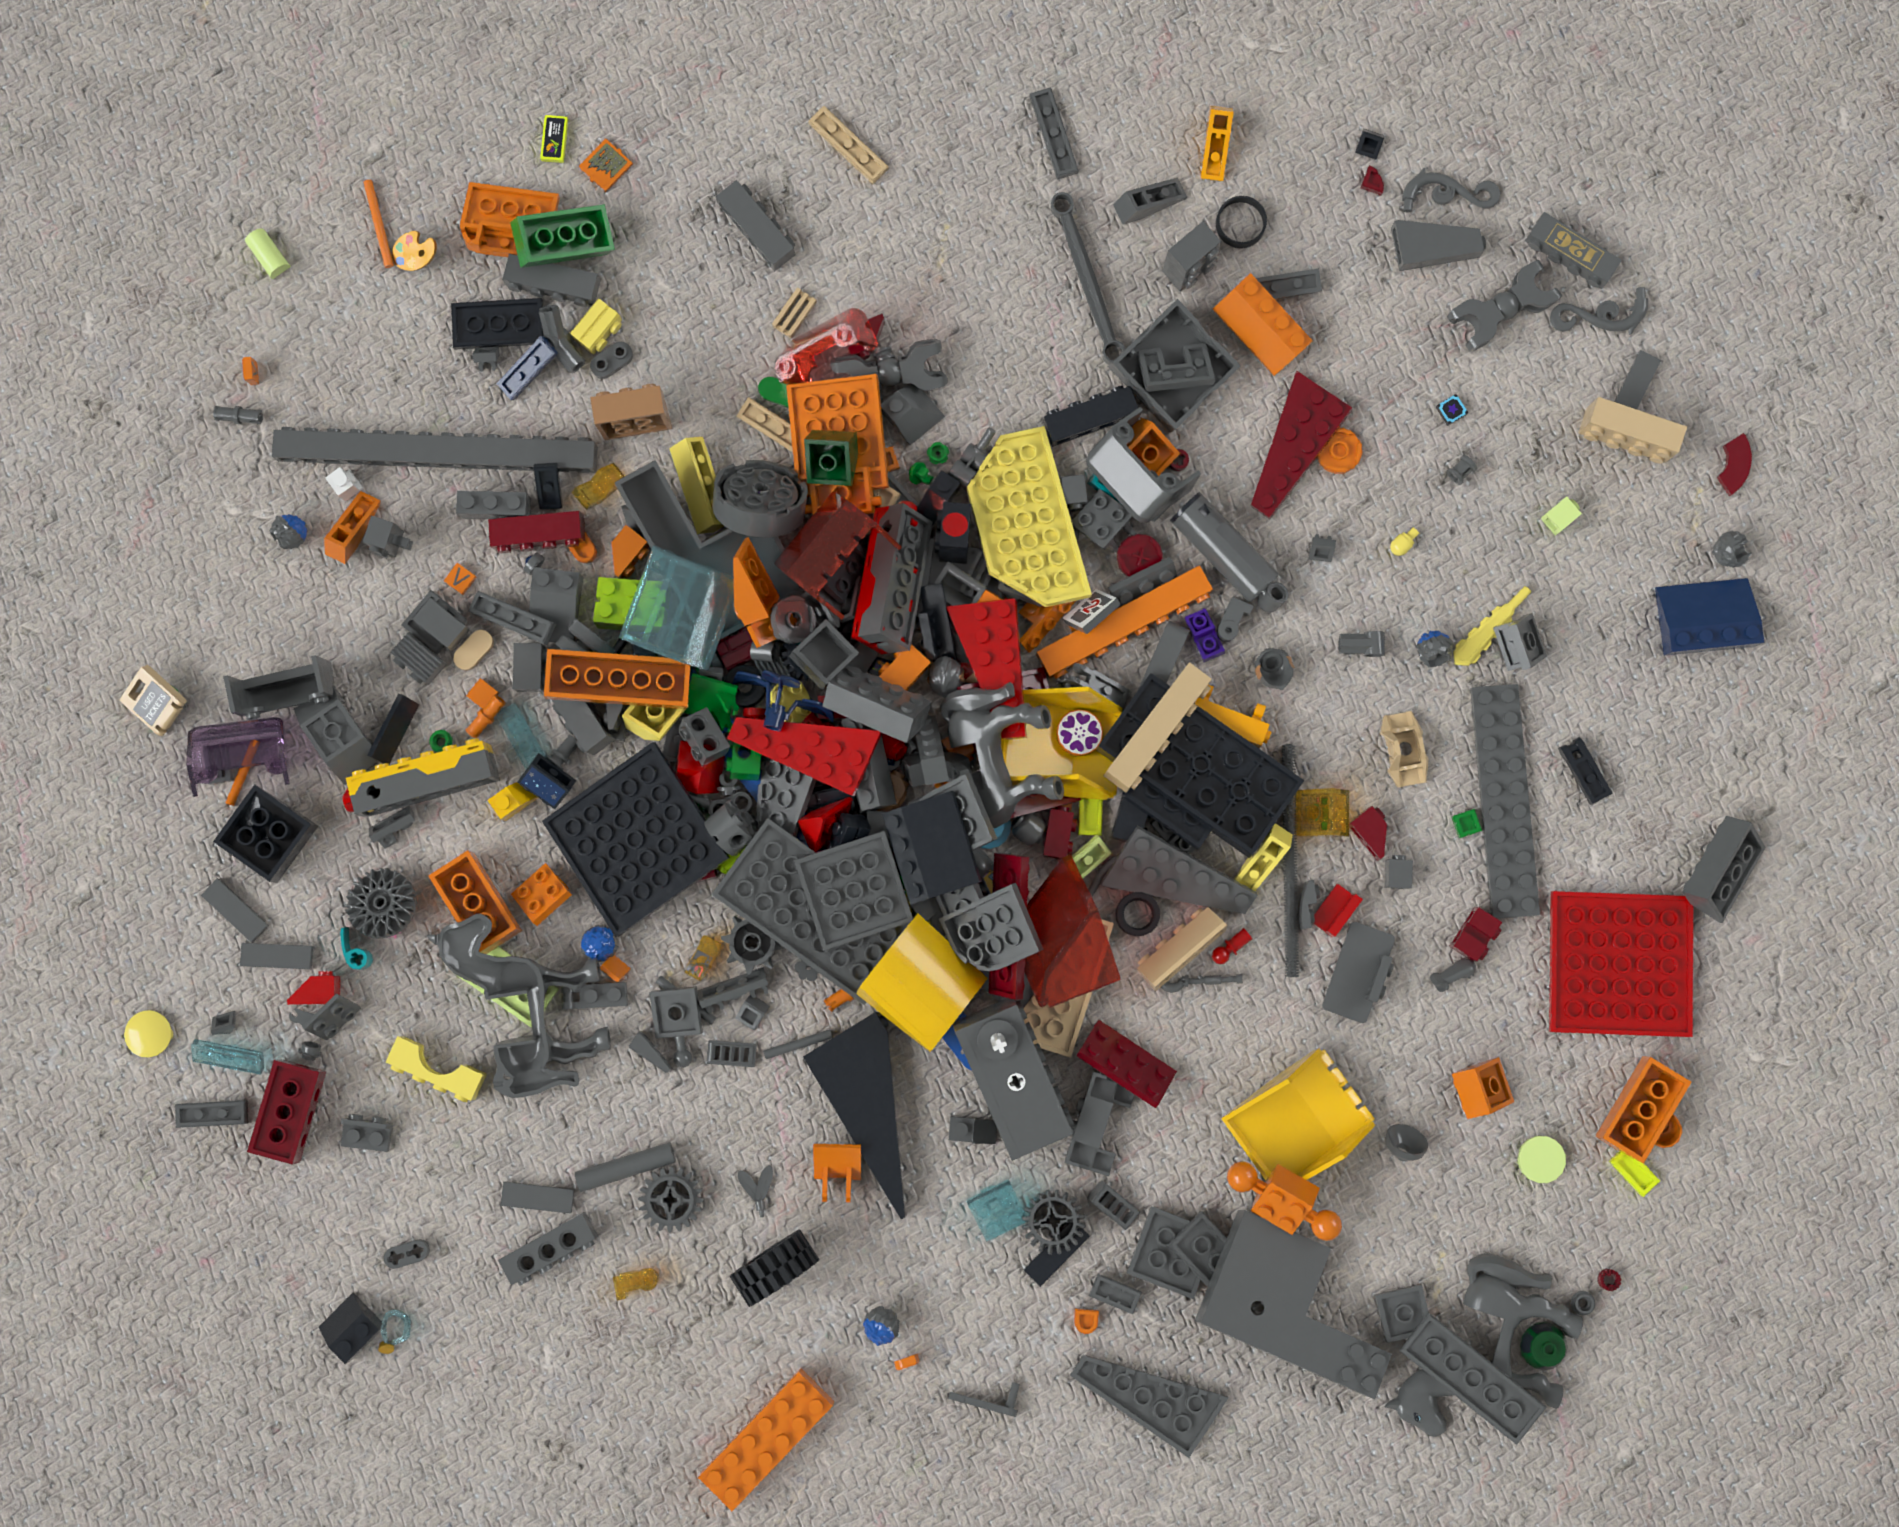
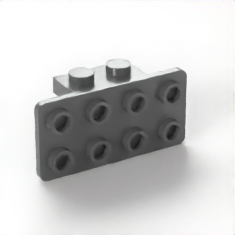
M1351 922L1326 991L1322 1008L1356 1022L1365 1023L1373 1002L1377 1003L1378 999L1382 1000L1385 994V979L1391 976L1394 964L1391 963L1393 958L1389 956L1395 937L1367 925Z

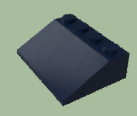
M1748 578L1655 588L1664 656L1756 647L1765 643L1762 620Z

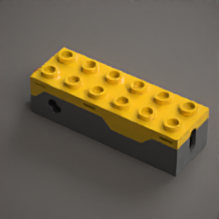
M479 738L465 741L466 745L457 747L456 744L445 746L442 748V752H423L420 754V758H401L397 760L398 764L391 766L388 763L374 766L375 770L366 772V769L354 771L352 776L346 778L348 788L342 796L344 807L350 813L354 812V814L370 817L498 782L500 777L492 746L484 741H479Z

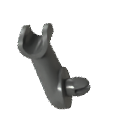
M1461 959L1440 974L1437 972L1432 973L1430 979L1439 992H1444L1449 989V984L1461 978L1470 979L1471 975L1474 976L1476 965L1471 959Z

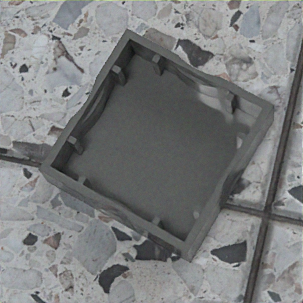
M1177 299L1108 367L1127 387H1131L1133 394L1171 433L1213 391L1218 389L1240 365L1219 342L1206 333L1201 323ZM1206 343L1215 377L1214 385L1146 392L1137 357L1138 350L1161 348L1166 366L1185 364L1182 353L1183 345Z

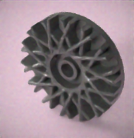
M379 868L380 871L371 869L370 873L365 872L367 876L364 878L358 877V882H353L355 885L354 889H349L350 895L346 896L349 900L348 904H345V907L348 908L345 911L350 917L348 920L359 932L371 938H388L401 932L411 922L417 907V896L411 882L401 873L395 870L391 871L388 868H385V870Z

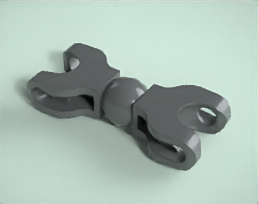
M1540 260L1533 261L1521 268L1519 273L1515 275L1512 287L1508 291L1497 293L1486 302L1468 299L1452 309L1447 315L1451 324L1467 321L1474 326L1475 334L1465 344L1469 352H1473L1488 344L1494 337L1497 325L1501 321L1512 319L1523 310L1540 313L1555 304L1562 297L1558 288L1542 291L1535 285V276L1544 268Z
M938 339L916 341L910 346L905 355L898 356V360L885 358L877 365L875 361L867 362L855 354L836 357L830 361L832 371L837 374L849 373L853 377L877 374L879 389L881 388L880 384L893 387L901 380L903 384L912 383L924 391L941 388L948 383L947 375L944 372L928 371L924 368V362L927 358L941 352L942 344Z

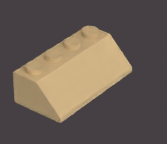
M1207 907L1204 911L1201 908L1198 909L1191 916L1192 921L1186 926L1182 923L1173 931L1175 936L1169 941L1166 938L1155 947L1157 951L1151 956L1146 954L1137 962L1140 965L1137 967V971L1155 992L1226 932L1227 924L1210 908Z

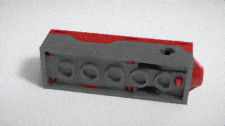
M901 501L895 505L875 508L852 638L880 654L910 651L933 522L918 513L917 506L910 501Z

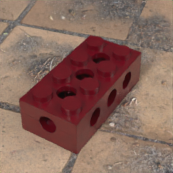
M284 1059L273 1061L248 1146V1153L292 1165L301 1162L327 1071ZM292 1083H294L297 1087V1091L295 1094H293L291 1091ZM286 1106L290 1109L289 1117L284 1114ZM279 1129L283 1132L282 1140L277 1135Z

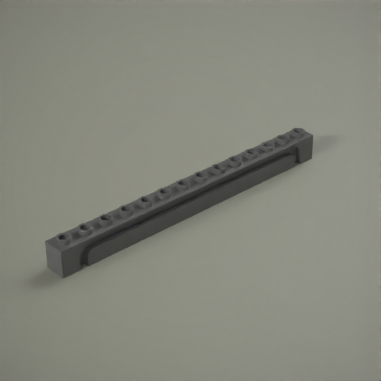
M281 427V430H273L272 457L278 462L304 461L305 463L520 471H534V464L558 463L559 472L597 473L598 446L595 441L587 437H580L576 441L562 436L555 437V440H548L544 436H532V439H523L521 435H510L509 438H501L497 434H487V437H478L477 434L473 433L455 436L454 433L443 432L441 436L432 435L430 432H418V435H409L407 431H395V434H387L383 430H373L372 433H364L363 430L350 429V432H341L340 429L328 428L326 432L318 431V429L311 427L304 428V431L295 430L293 427Z

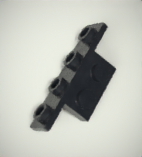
M943 584L921 586L920 593L923 611L918 614L919 617L916 619L917 628L922 632L923 640H921V650L926 654V658L933 659V662L941 656H948L957 661Z

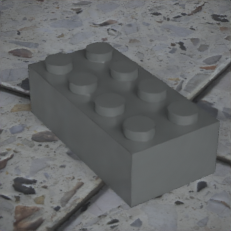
M847 666L829 681L823 707L907 743L925 726L932 701L925 699L920 694L906 691L899 685L885 682L878 676L864 673L857 667Z

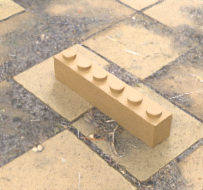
M1189 662L1108 768L1104 777L1125 793H1127L1130 787L1135 790L1143 779L1139 775L1144 769L1146 771L1151 769L1156 762L1153 758L1158 751L1163 753L1170 743L1167 738L1171 733L1174 735L1178 733L1184 725L1181 720L1185 715L1191 716L1197 708V705L1194 704L1198 697L1203 699L1211 689L1208 684L1212 679Z

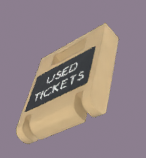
M149 665L142 666L119 700L159 736L165 735L166 729L171 727L183 709L181 706H184L187 702L176 689ZM141 682L146 685L140 693L136 692Z

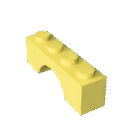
M397 1036L386 1060V1063L391 1065L390 1069L401 1074L404 1071L413 1074L412 1079L421 1083H425V1081L433 1083L434 1089L446 1093L447 1090L455 1093L454 1098L466 1103L468 1100H476L487 1076V1073L467 1064L461 1065L449 1074L436 1072L425 1060L424 1045L405 1036Z

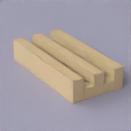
M797 287L773 321L772 327L792 338L817 303L816 299L810 297L806 292H802ZM800 296V300L798 301L794 309L791 311L787 319L784 321L782 326L779 325L788 313V311L790 310V308L793 306L797 298ZM808 301L809 303L804 308V310L802 311L798 319L795 321L791 329L788 331L786 328L793 320L797 312L800 310L804 302Z

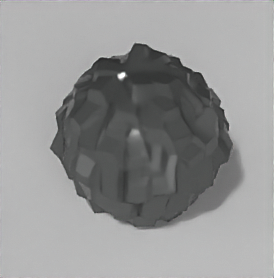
M1739 531L1723 533L1718 541H1716L1712 551L1719 564L1732 568L1741 567L1749 560L1752 553L1745 551L1743 545L1748 540Z

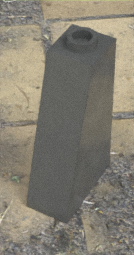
M1396 220L1391 227L1399 271L1480 258L1484 249H1486L1485 237L1481 236V231L1478 228Z

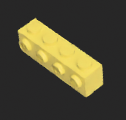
M703 437L685 438L669 448L697 534L714 533L724 527L715 517L712 509L716 475Z

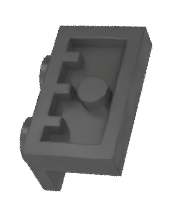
M349 1114L348 1118L341 1119V1124H343L342 1147L389 1152L393 1123L386 1122V1118L372 1117L371 1121L363 1120V1115Z

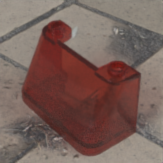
M857 308L847 309L791 340L775 363V372L779 382L788 385L812 382L810 373L812 369L817 368L813 357L836 344L840 347L861 345L866 351H872L879 347L866 314Z

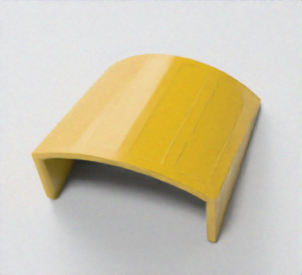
M918 913L867 976L856 994L931 1052L988 978L971 963L963 962L953 951L949 941Z

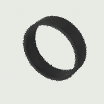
M1235 196L1228 199L1220 207L1216 218V230L1220 239L1234 248H1248L1256 244L1263 236L1267 225L1265 209L1257 200L1249 196ZM1234 203L1252 205L1262 217L1263 228L1261 233L1256 238L1246 242L1230 239L1225 235L1220 226V214L1222 211Z

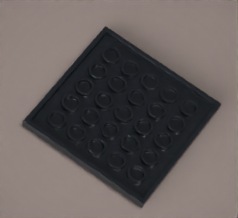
M651 742L542 820L615 937L624 934L730 859L728 853L716 843L718 841L715 835L711 837L704 824L706 819L656 742Z

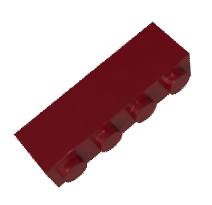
M580 511L488 519L490 547L498 553H510L511 549L519 548L520 551H532L534 547L543 546V549H554L560 544H565L566 547L579 546V543L586 542L584 514Z

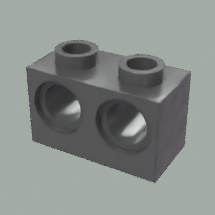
M707 707L682 719L679 733L682 739L688 742L693 758L696 761L699 760L701 766L727 754L730 745ZM692 725H698L702 731L694 730ZM703 745H710L713 751L706 750Z

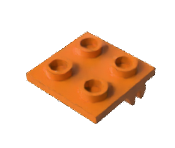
M813 1144L814 1179H823L822 1202H827L828 1178H846V1202L851 1203L852 1180H861V1145Z

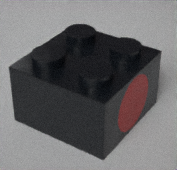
M943 502V510L938 509L935 553H939L940 562L967 564L971 504Z

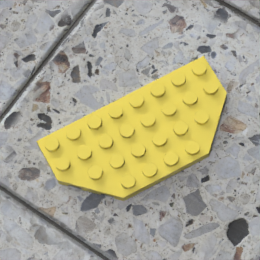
M1045 426L1000 435L995 446L979 467L975 477L967 486V494L989 575L1044 607L1090 598L1092 593Z

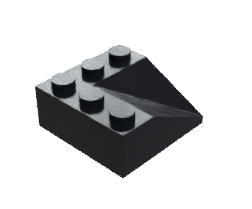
M254 784L213 842L267 881L278 883L318 828V825Z

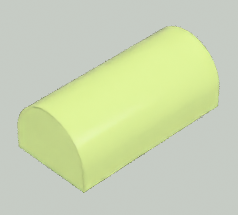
M256 229L247 235L245 243L272 280L291 267L264 229Z
M1095 835L1063 862L1061 866L1078 883L1108 858L1112 852L1102 839Z

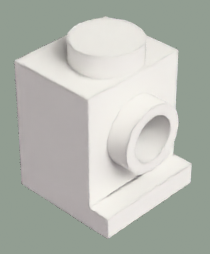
M339 467L325 477L336 494L344 501H347L364 489L350 469L345 472Z

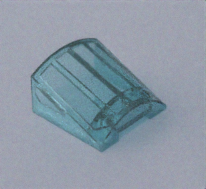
M653 545L619 638L667 658L708 671L734 601V575L721 570L718 571Z

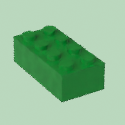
M605 204L517 216L510 222L520 268L605 256L615 250Z

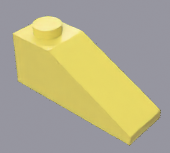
M1275 823L1253 856L1246 859L1234 880L1256 891L1291 848L1293 834Z

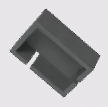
M1202 221L1168 250L1162 272L1179 291L1185 287L1187 289L1191 288L1198 281L1196 278L1202 273L1206 275L1214 268L1215 265L1213 263L1217 260L1216 256L1220 252L1221 240Z

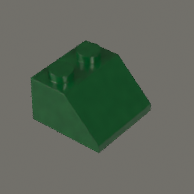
M812 430L804 439L807 483L852 486L858 458L857 432Z

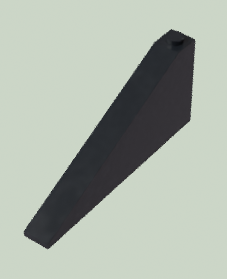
M874 1012L809 1052L803 1058L854 1143L861 1145L863 1158L902 1220L905 1218L906 1213L889 1035L886 1029L889 1024L882 1014L878 1016L877 1012Z

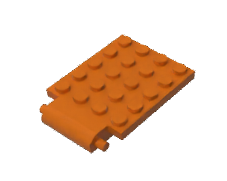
M870 374L786 385L794 469L798 473V478L802 482L805 481L808 490L807 497H811L812 503L806 505L805 514L813 513L814 520L839 517L841 511L844 510L851 516L874 513L875 506L882 505L881 496L874 497L873 490L889 488L878 375ZM812 430L857 432L858 458L852 486L807 483L804 439Z

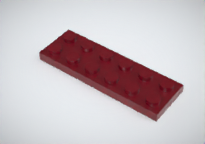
M994 853L993 893L1016 883L1026 908L1029 894V857ZM1022 959L1010 966L989 971L988 993L1014 1000L1023 999L1026 960Z

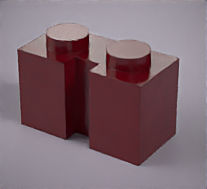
M1474 907L1449 947L1473 962H1478L1479 959L1483 960L1489 951L1487 944L1490 939L1494 941L1499 936L1502 930L1499 927L1502 922L1480 907Z

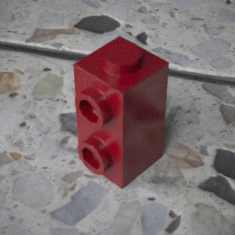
M1058 806L1050 810L1043 850L1044 857L1066 860L1067 855H1072L1074 842L1069 840L1071 832L1075 833L1077 819L1073 818V812H1069L1070 808Z

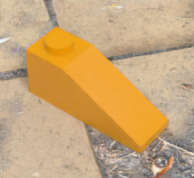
M1210 105L1201 170L1202 179L1223 181L1234 114L1233 108Z

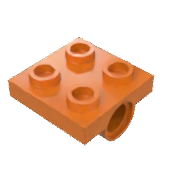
M546 863L511 893L512 897L536 926L572 895L567 885Z

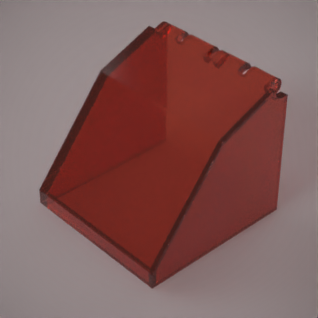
M832 491L774 564L842 620L845 616L819 595L820 590L828 582L823 577L824 573L826 572L832 577L844 563L838 556L842 554L848 558L859 544L853 538L857 535L863 539L870 529H873L896 549L900 550L901 546L868 515L847 499Z
M1071 854L1062 857L1027 903V911L1044 950L1025 958L1024 973L1040 1007H1044L1048 1003L1051 1008L1121 980L1094 900Z

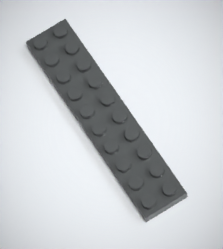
M1518 684L1470 688L1491 915L1495 918L1540 915L1519 687Z

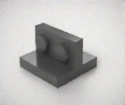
M1533 613L1523 615L1518 620L1493 627L1508 671L1521 667L1522 670L1532 668L1547 657Z

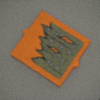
M605 138L578 167L590 177L591 182H595L607 192L633 163L622 154L620 148L617 149Z

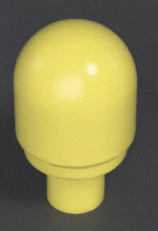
M1413 527L1407 533L1399 534L1391 542V552L1396 556L1406 554L1413 547V539L1419 535V532Z

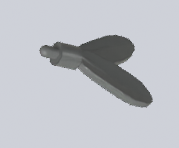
M770 1165L762 1170L758 1185H756L748 1173L741 1170L738 1171V1180L748 1195L756 1201V1211H759L760 1217H764V1210H766L764 1199L773 1178V1169Z

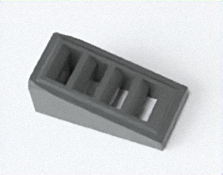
M639 1031L630 1043L629 1048L665 1073L671 1072L673 1068L645 1033Z
M709 1040L707 1064L755 1067L757 1044ZM716 1046H720L719 1059H715ZM726 1046L730 1047L729 1060H724ZM735 1047H739L738 1061H734ZM745 1048H749L748 1062H743Z
M1102 1180L1087 1197L1089 1201L1124 1230L1128 1229L1140 1213L1138 1209ZM1114 1196L1115 1198L1107 1208L1104 1207L1110 1198ZM1120 1202L1123 1203L1116 1213L1113 1214L1112 1212ZM1129 1208L1130 1211L1121 1221L1119 1218Z

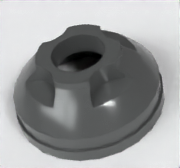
M1395 1124L1387 1130L1385 1143L1391 1154L1396 1156L1398 1160L1405 1162L1418 1160L1427 1152L1428 1141L1417 1129L1405 1124Z

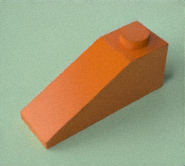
M360 491L324 538L325 555L346 564L358 548L367 530L370 518L375 515L381 500Z

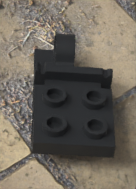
M846 510L841 511L832 530L826 532L825 536L827 538L822 539L824 545L813 551L807 560V564L811 567L808 575L838 603L845 602L863 567L861 563L866 561L867 551L858 541L864 538L870 530V525L862 517H852Z

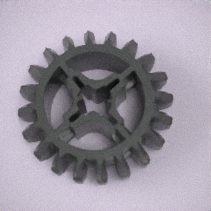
M1046 1190L1047 1198L1043 1199L1041 1193H1038L1037 1197L1040 1201L1036 1203L1034 1199H1030L1029 1201L1034 1207L1032 1209L1027 1206L1024 1208L1027 1213H1030V1216H1022L1023 1221L1029 1222V1224L1023 1225L1022 1229L1031 1231L1025 1235L1026 1239L1035 1238L1031 1242V1246L1034 1247L1041 1243L1039 1246L1040 1252H1043L1045 1246H1047L1049 1255H1052L1053 1248L1055 1247L1057 1253L1062 1254L1061 1246H1065V1249L1070 1251L1071 1249L1068 1245L1070 1241L1075 1246L1078 1244L1074 1236L1083 1237V1233L1077 1230L1078 1228L1084 1229L1086 1227L1084 1223H1079V1220L1085 1219V1214L1077 1215V1212L1082 1210V1206L1077 1205L1073 1207L1077 1200L1073 1197L1068 1202L1069 1193L1065 1192L1063 1197L1060 1198V1191L1055 1190V1197H1051L1050 1190ZM1054 1203L1064 1205L1070 1210L1072 1215L1057 1214ZM1047 1205V1216L1034 1222L1039 1209ZM1051 1211H1053L1056 1220H1061L1060 1224L1057 1223L1056 1234L1052 1225L1047 1224V1221L1052 1217ZM1073 1222L1071 1232L1061 1240V1227ZM1035 1229L1050 1230L1054 1241L1043 1239L1037 1234Z

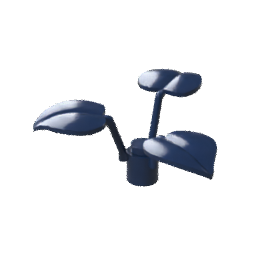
M764 670L762 677L747 672H737L732 684H751L766 687V717L763 726L767 729L781 731L784 720H789L791 713L796 707L821 714L832 722L834 720V712L823 707L822 702L809 699L795 700L789 710L785 712V707L779 705L783 685L792 688H799L801 685L798 680L790 676L778 675L775 672ZM773 683H778L776 700L771 705L770 688L774 687Z

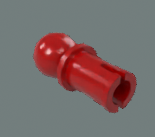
M1242 928L1228 941L1224 940L1226 946L1216 947L1212 951L1213 961L1219 965L1227 963L1231 953L1237 955L1239 949L1253 940L1250 934Z

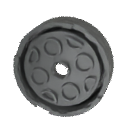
M746 460L744 465L735 466L733 463L723 468L715 478L712 503L713 513L720 523L737 533L762 538L782 536L797 529L804 520L808 493L805 481L802 482L798 478V473L775 462Z

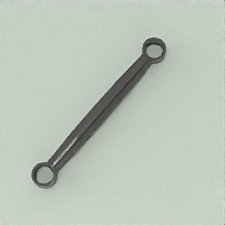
M1060 192L1055 194L1051 200V212L1061 220L1080 283L1104 343L1102 358L1106 364L1110 365L1114 360L1109 359L1105 354L1107 348L1117 346L1123 352L1125 346L1115 338L1094 270L1072 216L1073 198L1068 193ZM1058 199H1065L1069 202L1070 208L1066 212H1059L1054 208V202Z

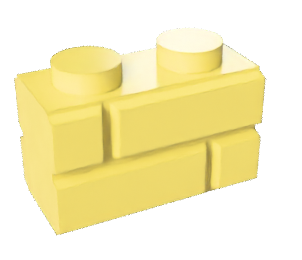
M598 298L570 332V335L577 343L594 355L596 351L601 352L607 345L606 339L611 333L614 335L619 331L622 323H620L622 318L615 310Z

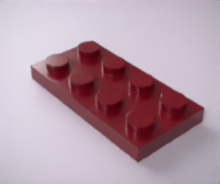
M1099 1019L1076 1055L1154 1108L1161 1102L1177 1073L1175 1069Z

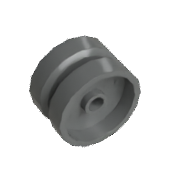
M577 619L568 627L569 632L578 638L577 641H573L567 635H562L555 643L562 650L611 654L615 652L611 646Z

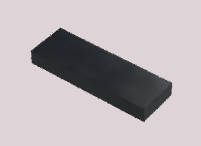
M398 693L367 756L381 764H390L419 707L418 703Z
M1073 1222L1068 1223L1060 1231L1061 1240L1071 1232ZM1078 1228L1077 1230L1083 1233L1082 1238L1074 1236L1078 1242L1076 1246L1071 1241L1068 1243L1070 1251H1067L1065 1246H1061L1062 1254H1058L1055 1247L1053 1248L1052 1255H1049L1048 1247L1046 1246L1044 1251L1040 1252L1023 1270L1041 1287L1090 1237L1084 1229Z

